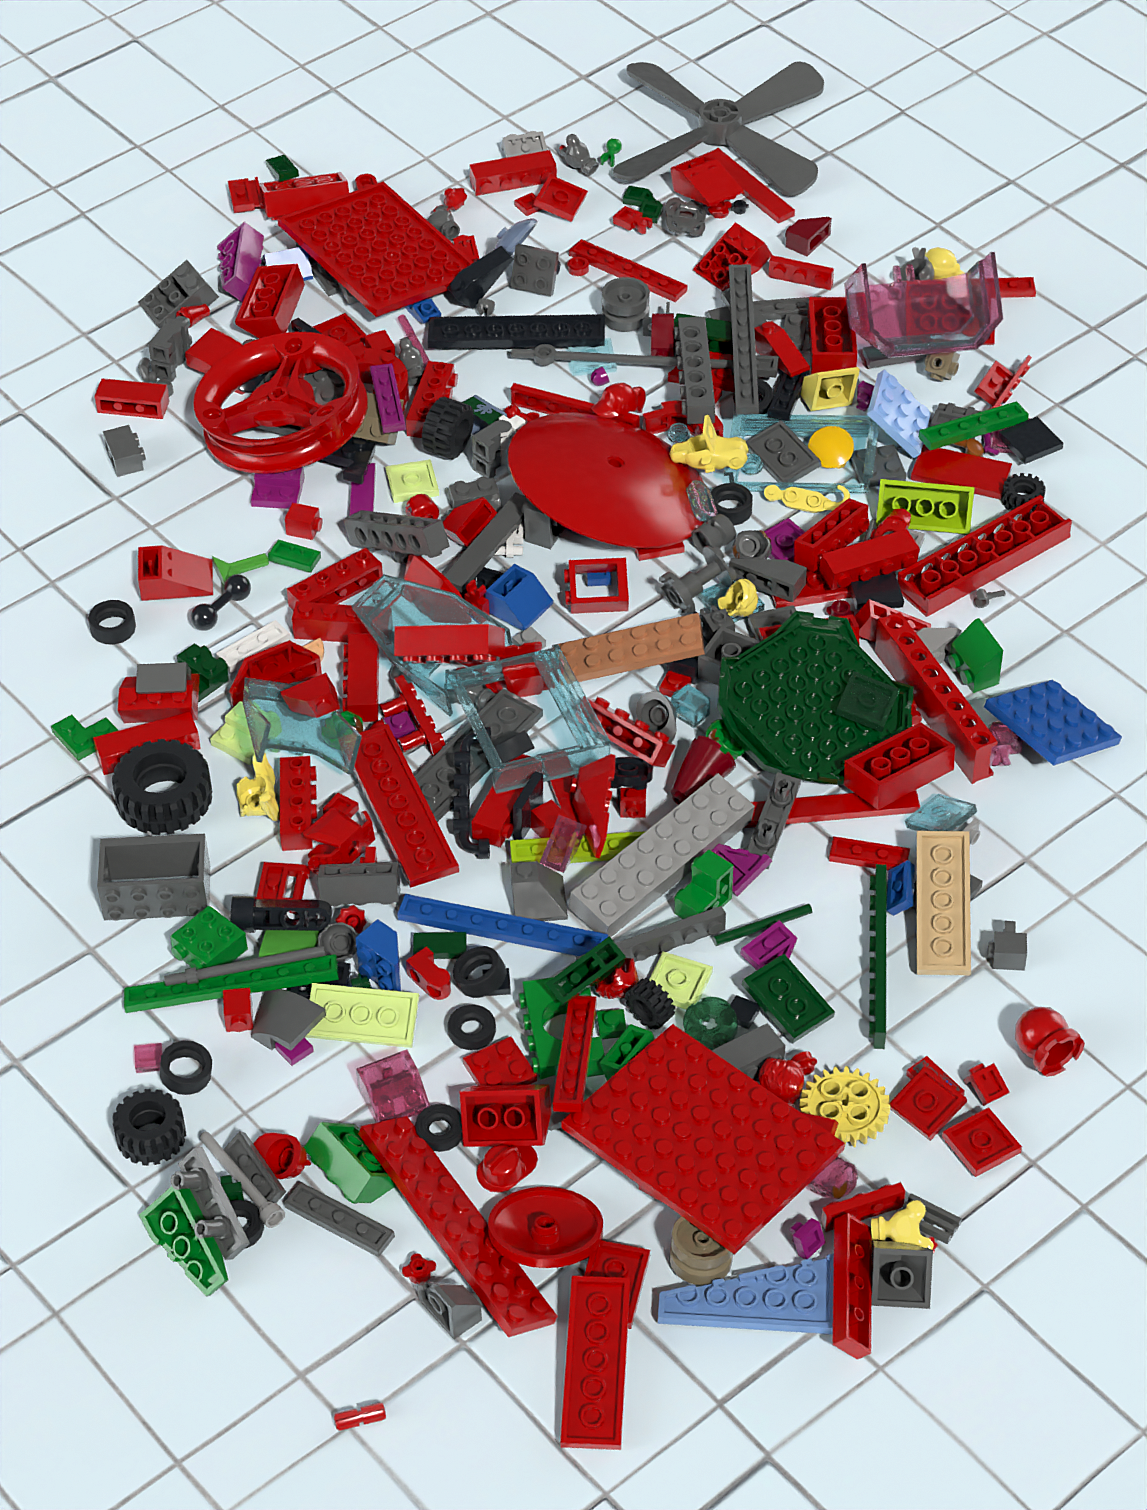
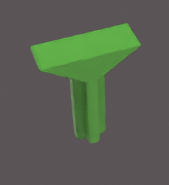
M266 553L232 563H227L212 556L213 566L223 587L225 581L230 576L269 564Z

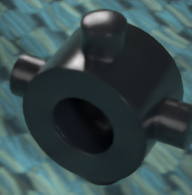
M736 200L734 205L731 206V210L736 214H744L746 208H749V204H746L743 200Z

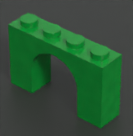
M554 977L523 981V993H518L520 1009L526 1010V1014H523L525 1031L530 1030L531 1034L527 1036L529 1052H534L535 1057L531 1058L534 1074L539 1073L540 1080L554 1075L557 1076L563 1041L551 1036L544 1027L552 1018L566 1014L568 1009V1003L562 1006L545 985ZM590 989L579 996H591ZM601 1036L592 1038L587 1077L604 1075L600 1065V1061L605 1056Z

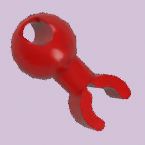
M509 405L504 409L509 419L518 415L525 420V424L540 416L536 412L523 413L515 405Z

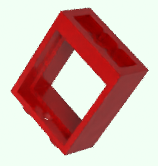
M626 558L569 560L568 569H564L565 584L569 583L570 591H565L566 605L571 606V614L622 612L629 610ZM616 572L618 596L577 598L575 573Z

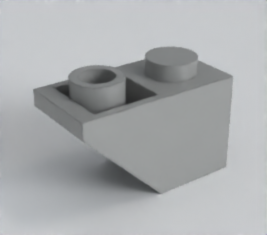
M922 628L917 632V635L938 663L941 664L950 655L951 644L961 634L962 630L959 628Z

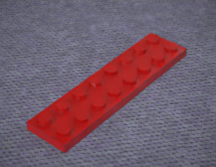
M386 724L341 738L343 750L410 888L458 873L459 865L389 725Z

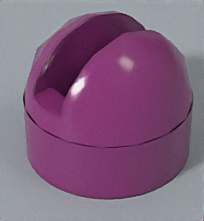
M602 366L595 369L591 374V381L596 386H603L609 383L608 375Z

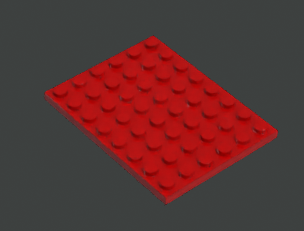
M384 181L278 218V226L375 317L448 291L447 287L457 274L474 263Z
M674 1024L670 1025L583 1102L582 1112H572L561 1121V1128L734 1255L839 1156L845 1148L843 1141Z

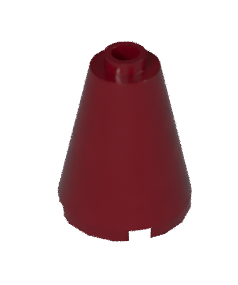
M698 736L697 739L695 737L692 740L670 790L672 800L676 804L682 803L716 774L719 773L725 778L736 767L734 758L729 752L724 754L719 750L722 745L705 736Z

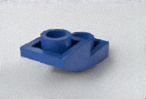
M431 298L405 306L407 311L422 324L428 322L430 317H441L442 315Z

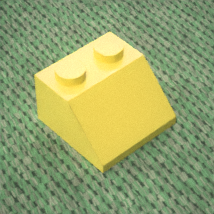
M854 367L805 376L801 396L810 411L852 405L860 369Z

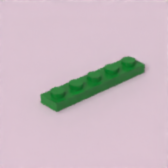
M1016 401L919 430L918 438L929 450H933L1014 426L1028 420L1029 413Z

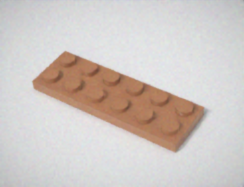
M699 613L557 644L558 659L564 663V673L560 680L561 686L705 654Z

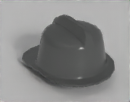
M651 691L645 693L637 703V719L650 725L648 730L654 733L660 731L669 736L668 741L672 743L677 731L675 707L660 692Z

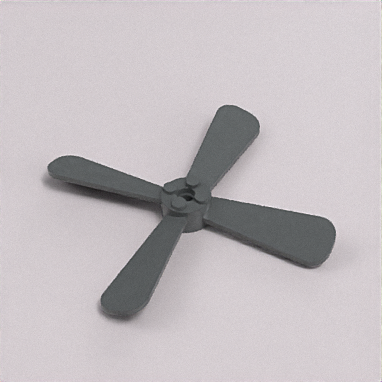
M800 61L793 62L736 102L728 99H713L705 103L655 64L637 62L627 65L626 72L631 78L698 117L699 128L617 164L613 168L614 177L627 181L644 178L703 142L707 145L730 146L783 195H800L816 182L818 167L813 161L744 126L755 120L820 96L824 90V80L812 65Z

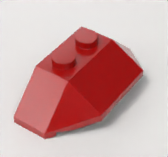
M410 554L404 577V595L409 602H413L422 614L427 615L434 622L471 623V604L464 600L455 586L421 555L415 556Z
M288 640L245 658L229 690L232 709L240 701L245 704L249 702L254 703L278 693L284 686L290 683L307 681L321 675L319 655Z

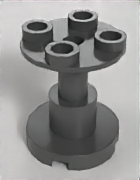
M710 546L703 547V556L707 566L694 574L689 571L681 578H678L672 572H667L659 577V582L664 583L661 587L664 596L674 609L680 608L682 610L681 616L690 615L695 611L693 598L703 592V585L716 577L723 585L730 587L734 583L733 580L737 578L734 569L727 566L723 560L724 554L718 546L713 548Z

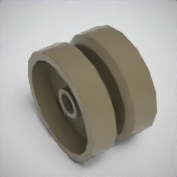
M681 1216L674 1223L669 1259L671 1268L676 1275L688 1283L700 1286L712 1284L713 1280L724 1279L731 1270L733 1253Z

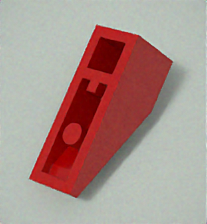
M773 321L764 322L762 325L754 328L755 349L758 354L763 356H779L778 368L790 377L810 370L809 364L783 328Z
M869 599L855 615L859 625V636L876 643L878 618H883L900 611ZM901 612L916 633L922 628H931V623ZM896 621L895 629L902 627L901 623Z

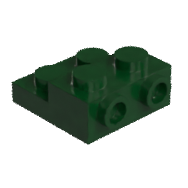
M194 643L176 656L177 663L186 662L191 669V674H199L200 676L198 702L229 681L228 664L221 657L218 659L214 658L209 648L205 645L199 647Z

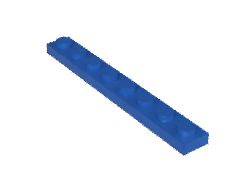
M409 894L404 895L397 913L398 920L455 932H466L470 935L574 956L586 954L608 937V934Z

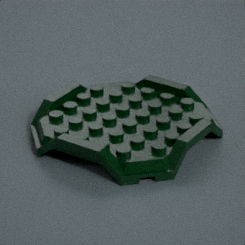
M795 611L774 634L737 657H722L720 662L717 708L730 736L762 770L773 774L779 772L801 780L840 785L844 784L846 760L912 727L911 706L913 703L914 686L892 680L859 646L847 618L829 616L828 619L814 617V613Z

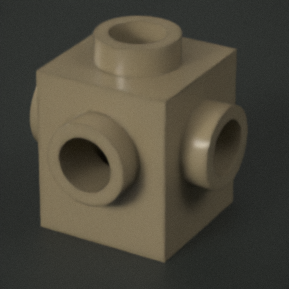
M934 345L932 352L926 357L925 370L931 373V378L943 381L944 378L951 380L952 375L955 376L958 371L959 363L957 362L960 354Z

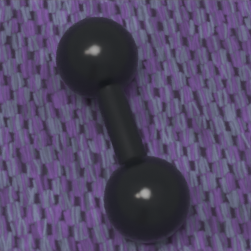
M240 574L230 576L224 584L225 593L211 605L199 604L193 608L190 616L193 626L202 631L212 629L218 620L217 612L230 600L242 601L249 596L251 592L250 581Z

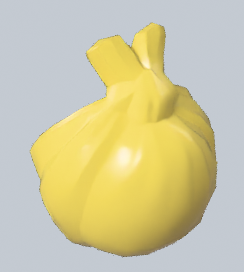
M935 247L926 252L925 256L929 258L935 270L933 281H944L951 276L954 279H961L965 275V272L960 270V265L950 250Z
M748 579L737 580L729 587L725 597L718 599L720 610L726 609L728 615L732 617H746L753 614L758 603L755 585Z

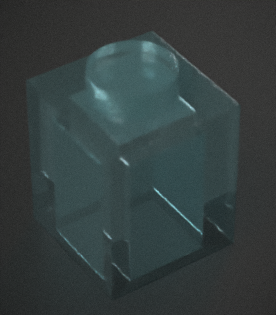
M686 684L681 690H677L672 695L671 703L676 709V718L695 728L710 715V697L691 685Z

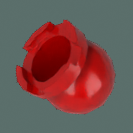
M1033 1007L1024 1012L1015 1025V1040L1021 1052L1032 1058L1035 1068L1046 1077L1055 1076L1065 1071L1066 1069L1063 1065L1069 1062L1072 1057L1076 1061L1084 1049L1085 1042L1080 1037V1034L1076 1030L1069 1028L1063 1015L1051 1007Z

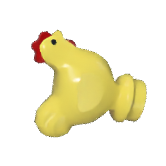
M911 1201L905 1209L896 1212L889 1221H886L882 1216L871 1218L872 1241H885L888 1237L893 1242H904L931 1249L933 1254L938 1247L934 1237L927 1238L920 1234L919 1223L926 1213L925 1205L921 1201Z

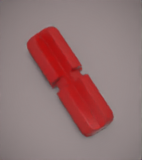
M379 1402L360 1407L361 1410L359 1411L354 1408L335 1413L334 1421L337 1430L341 1431L360 1426L359 1423L361 1422L365 1425L386 1419L383 1403Z

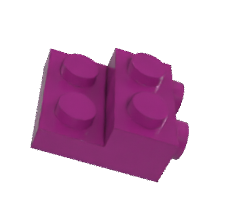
M304 467L278 473H255L251 506L289 509L292 503L299 504L305 479Z

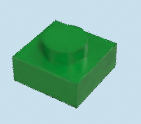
M624 1009L597 1011V1022L601 1039L619 1038L627 1029Z

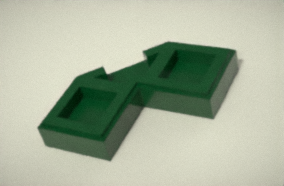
M628 186L623 196V204L640 207L639 212L642 213V217H648L653 220L652 223L657 224L663 212L661 202L653 197V193L647 188Z

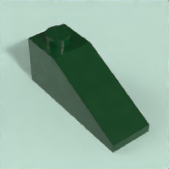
M609 936L549 980L545 985L563 1006L615 972L616 968L623 966L626 956Z

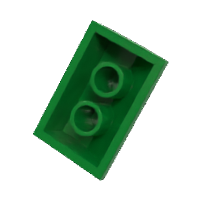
M320 1122L304 1148L310 1155L312 1163L322 1168L327 1174V1179L344 1192L343 1195L349 1202L354 1204L372 1203L396 1187L390 1176L359 1136L360 1129L356 1124Z

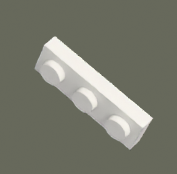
M274 620L217 652L216 658L221 657L226 661L228 672L231 674L240 669L245 658L290 640V633Z

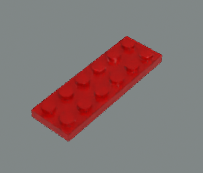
M572 1276L561 1448L621 1450L630 1278Z

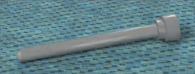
M209 1132L201 1133L200 1140L232 1178L236 1182H241L244 1192L259 1208L262 1222L268 1228L279 1225L285 1217L284 1210L277 1203L266 1200Z

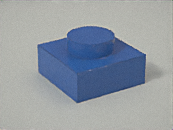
M611 572L587 573L588 586L611 585Z

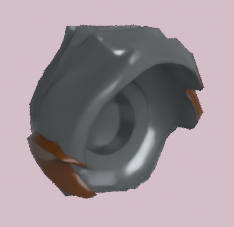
M762 530L741 531L736 536L731 550L735 558L767 559L772 551L771 539Z

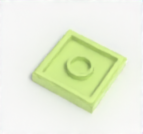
M431 459L385 466L394 503L409 501L411 497L417 494H426L429 497L439 496V488Z
M663 951L649 980H654L656 985L660 984L664 992L667 991L669 993L667 997L672 998L673 1005L694 1012L713 973V966Z

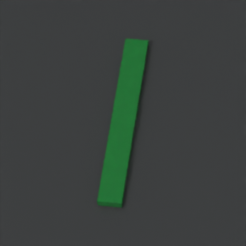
M336 954L201 979L199 983L190 985L186 982L166 986L164 981L124 988V1009L126 1013L219 999L223 998V990L250 988L251 993L339 980Z

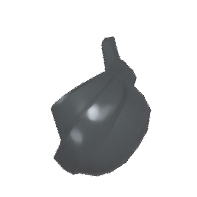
M913 247L914 259L908 261L899 269L898 272L903 288H905L906 281L934 280L935 270L929 258L925 256L926 248H921L920 250L917 247Z

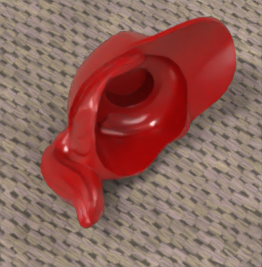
M626 383L609 385L604 389L601 398L591 407V410L596 415L607 418H615L621 414L626 415L628 412L636 411L642 413L646 401L645 390L640 386L632 388Z

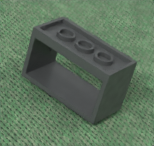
M205 833L100 839L97 888L104 921L182 916L195 917L208 907L210 901L211 867ZM199 876V878L112 882V880Z

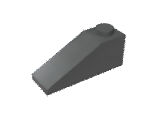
M731 558L729 561V566L737 574V578L734 581L748 579L755 585L756 589L790 602H794L806 585L807 568L787 560Z

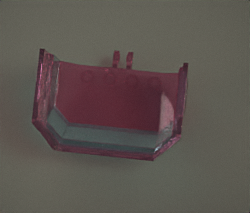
M990 252L984 259L973 265L967 273L948 278L915 280L913 265L908 264L906 266L907 281L901 280V270L897 265L893 266L892 271L894 282L869 285L866 263H862L844 283L849 328L887 358L977 350L1003 320L995 252Z

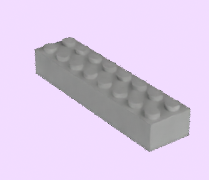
M719 773L716 774L571 892L569 909L594 932L608 934V937H612L692 871L691 865L696 857L702 856L708 849L712 851L718 844L724 845L746 827L752 820L755 806Z

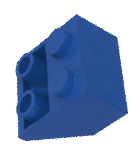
M513 564L485 593L486 599L489 600V613L523 631L528 629L553 604V599L534 573L516 564Z
M377 919L355 938L358 970L363 977L367 976L368 979L378 984L381 990L401 992L397 932Z

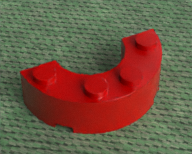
M353 348L351 351L356 357L359 366V378L362 383L373 384L370 366L393 365L399 397L401 400H404L402 409L404 411L406 403L409 402L408 372L404 363L390 352L372 348Z

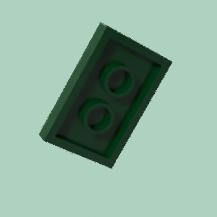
M785 954L758 969L742 981L741 985L792 1044L832 1019L835 1015V1011Z

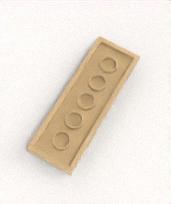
M917 831V975H971L969 831Z

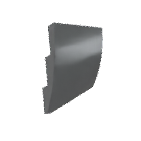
M287 990L264 991L251 1038L270 1050H273L275 1043L278 1042L291 1051L326 1016V1010L313 1001Z

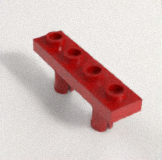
M404 675L398 676L394 680L399 697L379 704L381 713L386 718L407 711L418 730L403 737H398L401 750L405 753L424 744L434 757L445 746L444 739L440 732H435L434 729L436 727L431 715L426 716V708L422 699L417 700L415 697L417 692L413 683H408Z

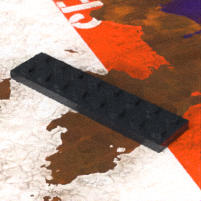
M605 314L430 317L427 340L428 349L532 348L542 344L569 348L577 346H605Z

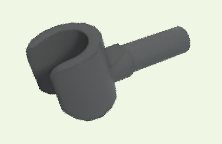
M978 589L974 602L976 607L984 608L989 604V599L1005 596L1006 593L1005 590L987 593L984 589Z

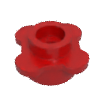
M722 201L715 207H709L708 211L715 218H725L729 214L728 209L731 207V202Z
M413 1254L408 1266L403 1267L402 1274L406 1278L409 1277L410 1281L415 1284H419L422 1281L427 1282L431 1278V1272L436 1270V1263L433 1260L428 1261L422 1258L421 1254Z

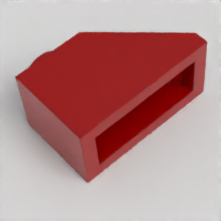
M484 497L473 500L452 510L443 521L445 532L452 541L468 548L497 514V511Z
M327 673L281 691V696L292 712L319 718L340 709L336 688Z

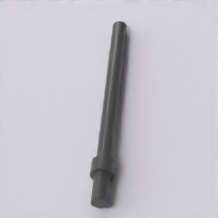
M323 945L202 969H196V967L187 968L185 972L165 975V984L170 986L187 982L190 985L199 983L201 979L326 956Z

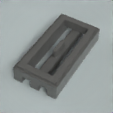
M911 1193L908 1201H905L902 1210L911 1201H921L925 1205L926 1213L923 1217L924 1221L921 1220L919 1223L920 1231L948 1245L961 1225L962 1218ZM935 1224V1225H937V1226H939V1227H941V1228L947 1230L948 1232L946 1233V1232H944V1231H942V1230H940V1229H938V1228H936V1227H934V1226H932V1225Z

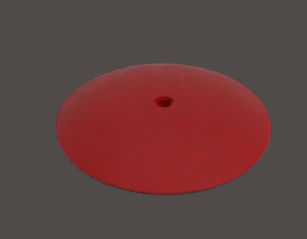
M589 413L550 414L523 425L510 442L508 449L509 469L515 483L526 498L557 523L594 540L633 548L670 546L690 538L693 530L704 524L709 512L708 491L697 470L688 464L674 463L670 458V450L672 448L670 444L652 433L627 422Z

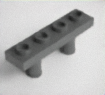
M777 772L747 850L750 853L761 856L766 854L771 860L773 859L799 791L801 779Z
M194 1147L178 1163L181 1171H177L172 1175L171 1185L175 1190L191 1189L205 1220H199V1223L195 1224V1235L200 1239L214 1237L224 1259L232 1260L250 1242L203 1147Z

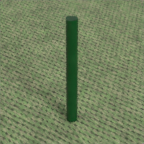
M808 903L712 937L715 946H719L768 929L779 920L785 923L806 916L813 912L812 907Z

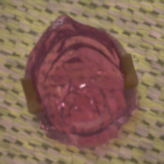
M837 1156L807 1187L823 1197L840 1199L854 1190L859 1173L854 1164Z

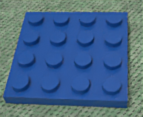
M1053 679L989 698L984 705L986 710L1053 766L1119 745L1122 736L1111 725L1106 724L1094 711L1084 706L1077 697L1071 695L1062 688L1060 683Z

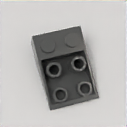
M185 260L139 300L138 303L160 328L165 325L167 318L175 320L176 313L181 307L202 304L209 306L219 296L192 264Z

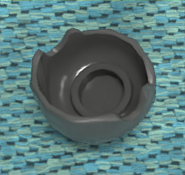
M346 923L329 924L319 934L318 946L324 945L326 956L336 954L338 962H345L351 959L357 951L355 938L358 934L352 926Z

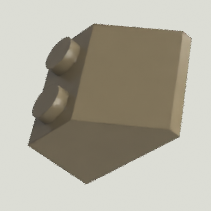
M367 393V413L363 423L353 437L395 445L398 431L383 433L375 394ZM400 399L401 406L403 409L404 400Z

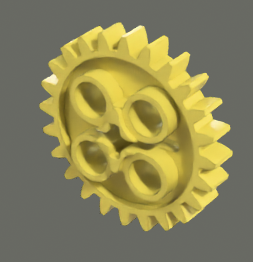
M845 1066L843 1072H839L837 1067H834L833 1074L823 1070L822 1078L815 1074L813 1082L807 1081L806 1090L801 1092L799 1105L801 1112L836 1119L839 1124L834 1136L843 1141L845 1145L846 1142H850L853 1147H856L857 1140L867 1144L868 1136L875 1140L877 1131H884V1124H888L890 1115L889 1095H885V1087H878V1079L869 1081L870 1073L868 1072L860 1076L859 1068L853 1073H849L848 1066Z

